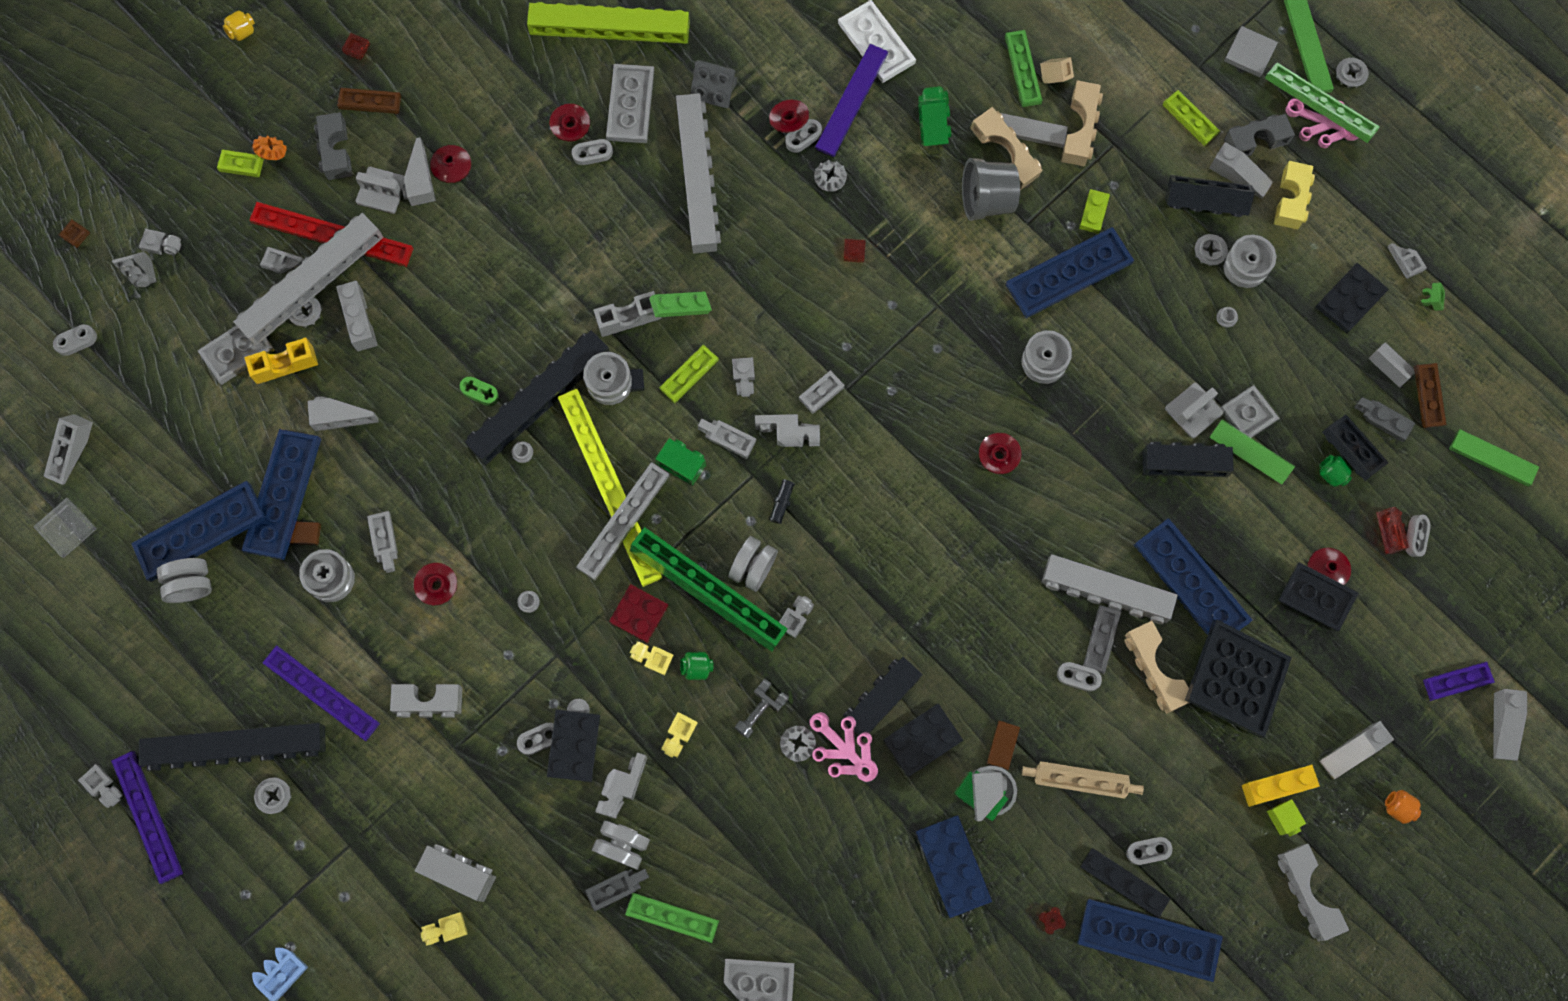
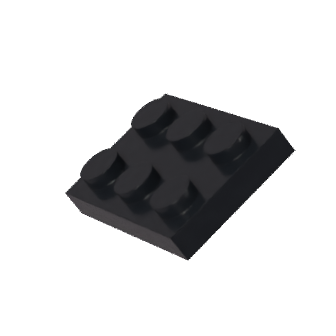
M1356 263L1315 307L1348 334L1389 289L1360 264Z
M1344 415L1322 431L1327 441L1336 447L1342 458L1348 461L1356 474L1365 481L1389 463L1347 415Z
M1298 562L1278 601L1339 632L1359 593Z
M938 703L883 739V741L908 778L961 743L963 739Z
M555 709L546 777L592 782L600 714Z

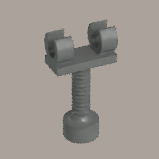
M764 679L754 691V694L762 699V702L757 705L748 719L739 721L734 727L747 739L753 733V723L766 710L767 706H771L778 712L789 699L783 692L775 702L766 696L765 693L772 684L767 679Z

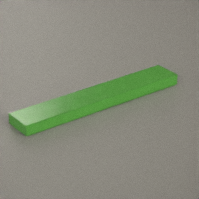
M1284 0L1308 82L1325 93L1332 92L1334 88L1307 0Z
M1276 63L1265 77L1266 80L1366 143L1371 140L1380 128V126L1279 63Z

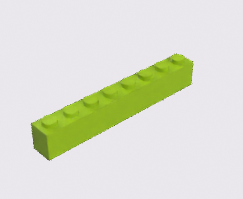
M543 2L529 3L527 20L530 35L688 44L690 25L689 12L682 10L611 8L601 5L593 7L581 4H545Z

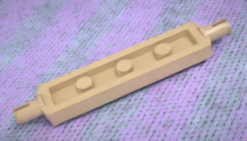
M1040 761L1037 768L1023 766L1022 776L1035 777V783L1038 785L1124 799L1129 793L1143 795L1144 790L1143 785L1130 784L1128 775Z

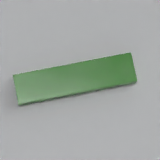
M1025 30L1006 33L1005 40L1021 106L1027 107L1042 104V97Z
M1223 419L1210 435V438L1217 443L1225 444L1226 447H1233L1234 454L1280 484L1284 483L1295 468L1293 464Z
M1461 429L1457 431L1450 446V450L1528 487L1532 485L1539 466Z
M635 893L631 895L625 914L710 943L713 942L719 920Z

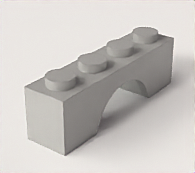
M1303 844L1279 854V867L1283 873H1286L1290 881L1288 886L1300 902L1298 904L1299 910L1304 917H1307L1310 924L1308 929L1312 937L1316 938L1317 941H1326L1349 931L1340 909L1323 906L1315 899L1311 892L1310 878L1318 863L1309 844Z

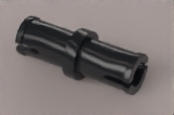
M782 479L778 495L774 497L773 502L775 504L768 520L776 524H782L786 508L791 503L789 499L795 483Z

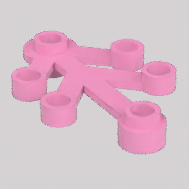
M1298 99L1290 100L1286 106L1288 116H1301L1320 123L1312 127L1302 128L1299 133V138L1302 141H1308L1313 135L1331 128L1338 130V132L1331 135H1322L1318 140V145L1321 148H1328L1332 142L1343 138L1349 141L1358 139L1357 136L1324 115L1305 109L1303 102ZM1303 132H1307L1309 136H1305ZM1322 139L1327 140L1328 143H1324Z
M819 712L811 717V728L817 732L821 731L838 748L825 749L824 747H817L812 753L813 759L818 762L823 761L825 758L849 759L854 764L842 766L840 763H833L828 768L830 776L838 777L841 774L857 775L860 780L865 782L872 781L877 776V765L871 760L870 743L872 742V737L869 733L863 732L857 737V743L861 746V757L855 752L854 727L856 726V721L853 717L847 716L841 721V727L845 730V741L829 727V718L825 713ZM815 720L821 722V727L815 724ZM846 720H849L851 722V727L846 726ZM862 736L868 739L867 743L862 742ZM817 751H821L823 757H819ZM833 767H837L839 773H835ZM864 767L869 769V774L863 772Z

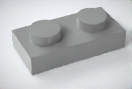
M830 370L800 395L799 400L814 414L844 389L845 385Z

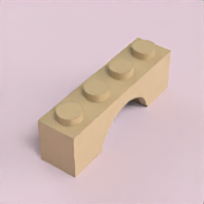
M1083 81L1076 82L1070 108L1076 111L1082 118L1083 128L1076 133L1067 135L1061 162L1085 166L1087 160H1091L1094 147H1090L1091 141L1095 140L1097 129L1093 128L1094 123H1098L1100 111L1096 110L1097 105H1101L1103 93H1100L1101 85Z
M991 107L973 120L970 129L982 144L994 142L1007 149L1011 156V162L1018 169L1020 190L1039 177L1043 171L1041 164L1029 154L1027 146L1018 140L1013 128L1006 125L999 111H995Z
M1153 621L1129 631L1125 635V644L1130 651L1134 652L1136 665L1141 671H1144L1149 689L1154 690L1157 695L1156 701L1162 711L1165 710L1166 714L1188 704L1189 702L1185 701L1189 689L1184 680L1168 678L1157 667L1155 653L1162 638Z

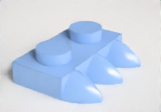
M284 948L275 949V955L279 964L272 960H264V969L268 976L260 972L252 973L255 986L270 1001H278L308 968L292 951Z

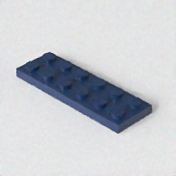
M1111 227L1006 281L1005 285L1027 319L1133 264L1134 259L1114 228Z
M279 429L258 496V502L266 519L248 529L241 551L285 560L321 442L319 436Z
M245 481L131 544L146 579L152 582L157 579L156 570L161 565L175 560L196 558L262 522L266 517L251 484Z
M1169 518L1134 544L1172 593L1178 595L1177 599L1207 635L1212 621L1216 619L1239 631L1253 621Z
M1087 899L1077 945L1214 982L1223 936Z

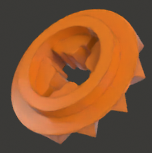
M268 135L265 138L259 136L258 139H254L252 148L259 157L267 160H279L286 155V146L283 145L282 140H277L276 137L270 138Z

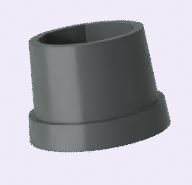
M969 158L966 161L962 178V199L967 218L973 221L984 219L985 216L1014 213L1017 210L1020 198V179L1016 165L1014 163L985 162L983 159Z

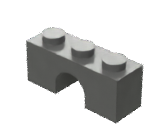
M341 112L316 116L317 124H314L316 136L319 137V142L316 145L318 154L321 155L322 161H319L321 173H324L328 180L351 177V161L346 149H333L337 142L348 140L346 122Z
M1286 114L1280 116L1272 115L1263 121L1255 120L1246 126L1232 127L1224 141L1242 151L1246 156H1251L1257 147L1255 138L1265 140L1271 150L1288 145L1295 134Z

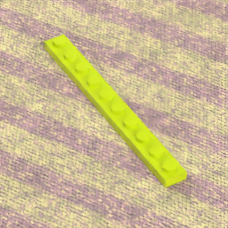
M578 389L559 396L558 399L612 517L625 500L626 495ZM636 522L624 539L623 544L644 587L663 577L659 571L630 552L632 542L641 532L640 526Z

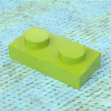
M222 150L217 169L219 172L260 177L264 158L255 154Z
M1090 189L1079 229L1097 234L1100 233L1110 194Z

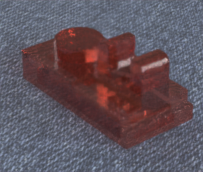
M1396 507L1377 512L1386 554L1409 549L1404 529L1405 524L1401 520L1402 512Z

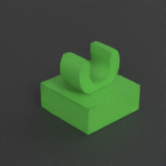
M1432 283V289L1425 288L1422 290L1424 295H1430V298L1421 300L1424 306L1432 305L1435 311L1444 309L1445 290L1442 283Z

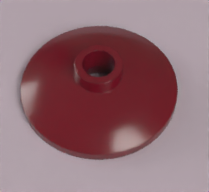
M799 100L782 101L775 105L769 114L771 126L775 130L785 133L799 130L809 119L808 107Z
M564 104L556 108L551 114L549 121L550 129L560 140L576 141L588 132L590 118L583 107L577 104Z
M447 145L439 148L433 154L430 167L433 175L438 180L445 183H455L468 175L471 169V159L467 151L462 147ZM449 159H453L450 163L446 162Z
M994 433L987 436L979 448V459L982 465L988 471L995 474H1007L1013 471L1019 465L1022 456L1021 447L1017 440L1005 433ZM1001 453L1003 458L998 459L995 454Z
M1322 548L1314 552L1309 558L1307 566L1343 585L1350 579L1351 565L1348 558L1341 551L1334 548ZM1329 564L1334 565V571L1329 569Z
M430 563L423 566L417 572L413 587L416 596L423 603L438 606L448 602L454 596L458 582L456 574L449 566L443 563ZM439 582L441 584L440 588L434 589V584Z

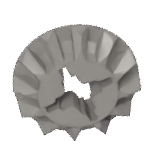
M1357 58L1343 59L1335 70L1337 72L1336 78H1339L1340 84H1345L1348 88H1357L1363 85L1369 75L1365 63ZM1349 70H1351L1352 73H1356L1354 77H1352V75L1347 74Z
M828 160L827 162L820 163L815 169L814 179L822 190L837 191L844 186L847 173L844 166H841L837 161L831 162ZM832 170H834L835 177H831V179L827 181L826 173H830Z
M1213 234L1200 237L1194 247L1195 257H1198L1201 263L1208 264V266L1219 265L1228 254V247L1225 241ZM1210 244L1212 250L1216 251L1212 254L1211 257L1209 255V251H1205L1209 248Z
M313 297L303 306V308L309 309L308 317L302 314L301 308L289 317L296 326L307 327L311 324L315 325V321L320 318L322 309L318 300Z
M793 726L787 729L780 741L783 754L788 759L798 762L808 759L816 746V740L812 731L804 726ZM801 734L802 743H804V745H806L807 747L800 746L797 749V751L794 752L795 744L789 741V739L797 740V738Z
M279 778L265 779L257 786L254 794L256 806L267 814L280 813L288 806L291 798L290 787L284 780ZM277 790L276 795L280 801L272 800L269 802L270 796L266 791L275 792Z

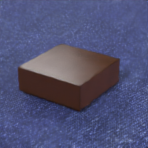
M71 219L59 236L75 248H78L90 232Z

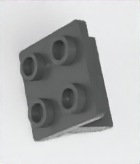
M697 60L695 62L691 94L700 93L701 101L728 108L731 93L737 85L738 77H734L735 70Z

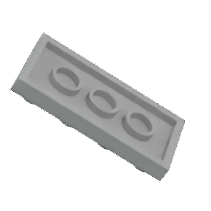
M614 64L606 132L607 141L647 143L654 66Z

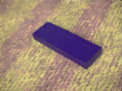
M1487 662L1423 680L1430 701L1495 683Z

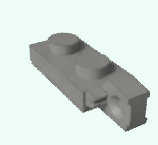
M701 419L698 424V430L706 433L705 438L709 439V441L745 459L748 458L757 441L756 438L720 420H713L710 423Z
M386 511L369 515L367 518L374 556L377 558L378 563H383L386 573L395 571L393 559L398 558V551L390 512Z

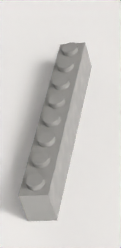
M700 93L676 96L692 250L693 254L717 251V244L721 243L720 231H715V225L719 224L718 213L713 212V206H717L715 193H711V187H714L713 174L709 175V168H712L711 156H707V150H710L709 137L705 138L704 133L708 131L707 119H703L702 113H706L705 101H701Z
M363 213L355 216L345 228L338 230L332 239L320 245L313 255L306 257L300 266L288 272L281 282L273 285L263 297L256 299L253 305L246 311L241 312L233 322L255 346L258 345L384 237L379 229Z

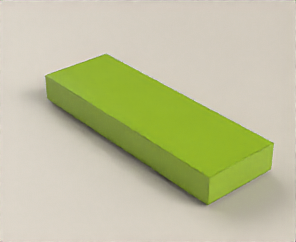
M1179 90L1163 102L1162 105L1204 146L1219 135L1220 130Z
M702 345L659 387L660 391L673 403H676L719 361L718 357L705 345Z

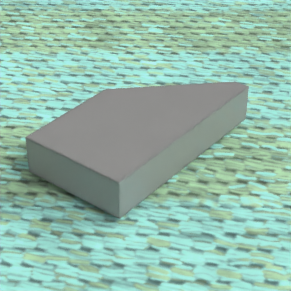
M1393 243L1387 247L1406 279L1427 269L1417 251L1409 248L1404 249Z
M267 247L260 266L282 274L301 265L304 258Z

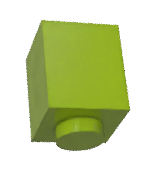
M1292 799L1267 811L1280 835L1288 834L1291 837L1301 832L1300 827L1306 824Z

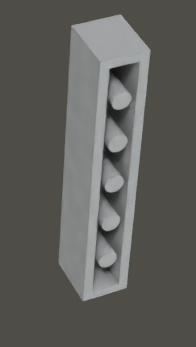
M1052 554L1047 561L1041 581L1048 589L1055 591L1061 589L1067 591L1066 594L1072 597H1079L1080 595L1088 598L1087 600L1091 603L1100 604L1101 602L1108 604V607L1118 611L1123 609L1129 611L1130 615L1139 618L1145 616L1151 618L1150 621L1157 624L1167 623L1171 620L1178 596L1177 594Z

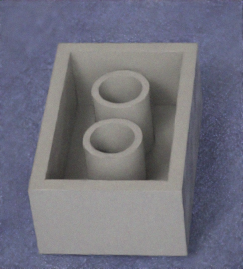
M435 844L434 847L427 845L415 872L476 901H485L496 879V876L491 874L492 869L478 863L473 866L471 865L473 860L456 854L454 857L451 855L452 850Z

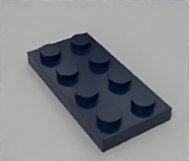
M958 815L916 831L949 918L992 902Z

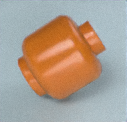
M1404 790L1393 791L1386 798L1385 806L1387 813L1399 822L1406 824L1416 821L1420 817V801Z

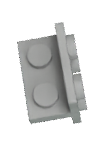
M368 167L366 174L358 172L356 181L360 186L356 203L361 206L395 214L403 193L402 187H405L404 175L373 167Z
M1196 382L1165 407L1170 416L1192 439L1224 413L1213 400L1218 394L1212 387L1205 392Z

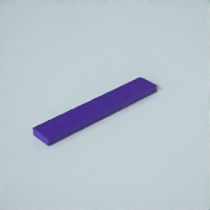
M869 44L816 144V150L832 157L835 156L888 56L887 50Z
M276 645L262 662L364 741H367L380 725L378 721Z
M131 751L111 760L159 884L182 875V869L142 768L139 766L136 753Z

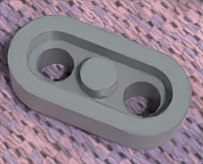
M809 119L799 130L789 132L785 142L787 149L797 153L818 140L822 134L821 124L817 120ZM812 130V131H814L815 133H814V134H810V133H808V132ZM796 141V142H798L799 144H798V145H793L792 143Z
M605 139L579 143L572 149L573 160L578 165L607 161L613 154L611 143ZM602 150L606 151L604 154L599 153ZM580 155H586L584 158H580Z
M79 325L57 335L53 341V347L59 354L68 356L93 345L97 339V333L89 325Z
M1414 515L1409 521L1404 546L1406 552L1411 557H1420L1426 552L1430 533V521L1426 515Z
M1071 662L1062 664L1057 671V678L1062 684L1088 692L1095 691L1102 682L1101 675L1097 670ZM1069 671L1072 675L1071 678H1066L1064 672ZM1086 677L1092 678L1093 683L1087 684Z
M545 723L522 733L517 740L519 751L525 755H533L550 747L551 739L546 738V733L553 731V723ZM528 740L533 741V745L530 748L525 746Z
M1164 837L1138 841L1128 846L1126 856L1134 865L1157 862L1171 856L1172 845ZM1157 845L1162 846V853L1156 851ZM1136 849H1138L1141 852V856L1139 858L1134 856V851Z

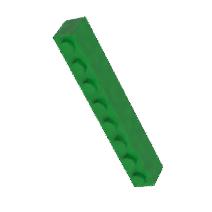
M644 527L632 542L630 552L771 652L788 630L784 625Z

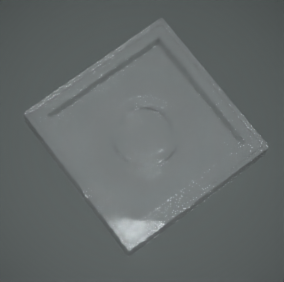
M65 498L33 526L62 558L67 556L97 529L69 498Z

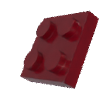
M630 584L609 623L648 643L669 605Z

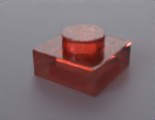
M350 33L342 51L346 55L362 60L370 46V42L365 38Z
M845 239L844 261L864 262L866 240Z

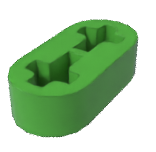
M466 377L460 382V390L467 398L486 406H493L499 400L496 388L474 377ZM471 383H473V386L475 389H477V391L473 389L467 391L465 386H470ZM491 391L494 397H489L486 400V397L484 394H482V392L489 394Z

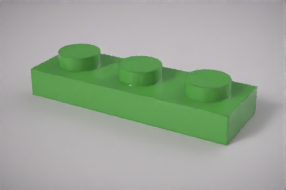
M706 292L657 294L649 298L655 317L708 314L712 310Z

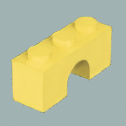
M1289 161L1283 169L1280 188L1290 190L1295 198L1288 199L1283 197L1276 208L1275 225L1298 230L1302 223H1306L1309 211H1306V206L1310 203L1312 196L1309 189L1315 179V174H1312L1313 166Z

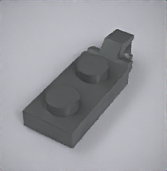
M1362 397L1354 407L1364 413L1363 417L1366 418V422L1401 442L1407 439L1415 425V422L1375 400L1369 401Z
M633 869L626 870L585 890L595 912L636 892V890L641 888L639 883L650 877L646 869L634 873Z

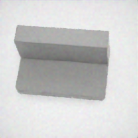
M1386 342L1368 358L1399 388L1415 373L1414 369Z

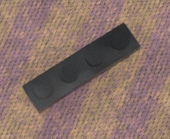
M1094 848L1090 849L1079 867L1156 918H1160L1170 901L1169 897Z

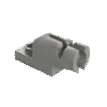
M798 414L755 415L756 430L771 432L773 429H777V445L803 447L804 440H807L809 446H820L819 425L805 423L798 425Z
M637 753L636 758H631L628 770H631L630 774L613 769L607 775L601 794L609 800L599 801L595 812L616 819L625 802L623 798L634 800L647 761L646 755Z

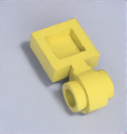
M638 641L636 645L633 644L630 650V658L642 663L643 659H647L645 663L646 668L665 676L674 655L653 646L650 653L648 651L649 646Z
M678 712L668 730V733L674 737L672 739L667 738L661 749L665 751L664 754L672 758L673 756L678 758L683 748L680 740L688 743L698 722Z
M462 912L438 919L440 928L436 927L435 923L421 927L422 932L420 933L422 942H425L426 946L439 942L440 935L443 936L444 942L468 935Z

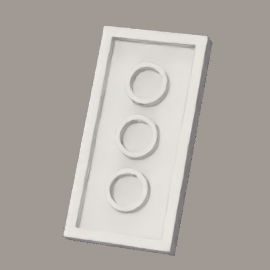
M872 0L838 19V24L862 56H864L869 44L888 51V56L877 75L882 83L916 63L915 57Z

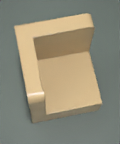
M1071 57L1050 59L1040 63L1043 83L1064 82L1074 77Z

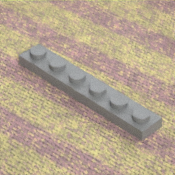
M652 462L577 565L576 568L593 580L597 579L666 482L669 473Z

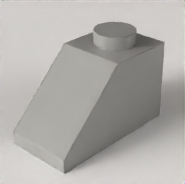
M1002 772L972 774L975 821H982L1004 796L1003 791H1007L1006 777H1002Z

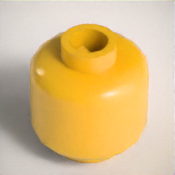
M238 10L224 19L225 25H223V29L231 40L241 41L253 34V24L255 22L249 13L244 14Z

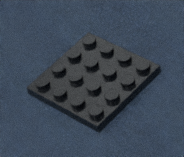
M1217 619L1213 620L1185 701L1259 738H1265L1292 657Z

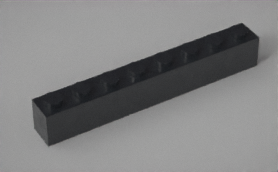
M592 330L582 334L573 347L566 348L557 361L554 360L549 363L546 370L541 375H536L531 380V384L525 389H520L512 401L504 403L499 408V412L495 416L487 418L478 431L471 432L465 441L467 447L486 466L559 400V396L569 392L583 379L584 368L588 360L596 354L610 352L609 347Z
M312 723L139 739V766L147 768V771L152 772L161 771V767L170 766V769H184V765L192 764V767H206V763L215 762V765H228L229 761L237 760V763H251V759L260 758V761H273L274 757L282 756V759H296V755L305 754V757H318L319 753L326 752L325 725Z

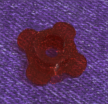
M1053 907L1051 911L1043 912L1039 915V920L1043 922L1047 934H1053L1054 930L1063 929L1066 926V921L1063 920L1060 909L1057 907Z

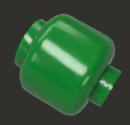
M941 86L927 87L923 90L922 95L919 96V102L943 100L946 102V105H949L948 92Z
M1330 455L1319 466L1321 468L1319 471L1320 476L1332 487L1345 486L1352 479L1353 469L1341 456Z
M687 652L684 658L680 659L681 675H684L687 680H705L708 678L709 672H713V660L709 659L706 652Z

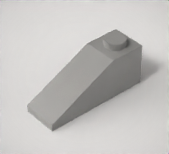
M420 137L416 138L404 176L405 187H402L404 199H408L411 206L436 201L425 147Z
M1226 142L1209 168L1233 183L1252 185L1255 191L1254 195L1263 199L1273 183L1242 151Z
M316 397L314 400L308 401L309 424L314 431L378 422V417L374 412L331 398Z
M75 414L59 418L44 473L45 478L61 485L66 483L88 442L93 422Z
M1503 689L1494 693V759L1518 761L1527 716V691Z
M1379 721L1365 728L1319 762L1334 780L1392 742L1394 738Z

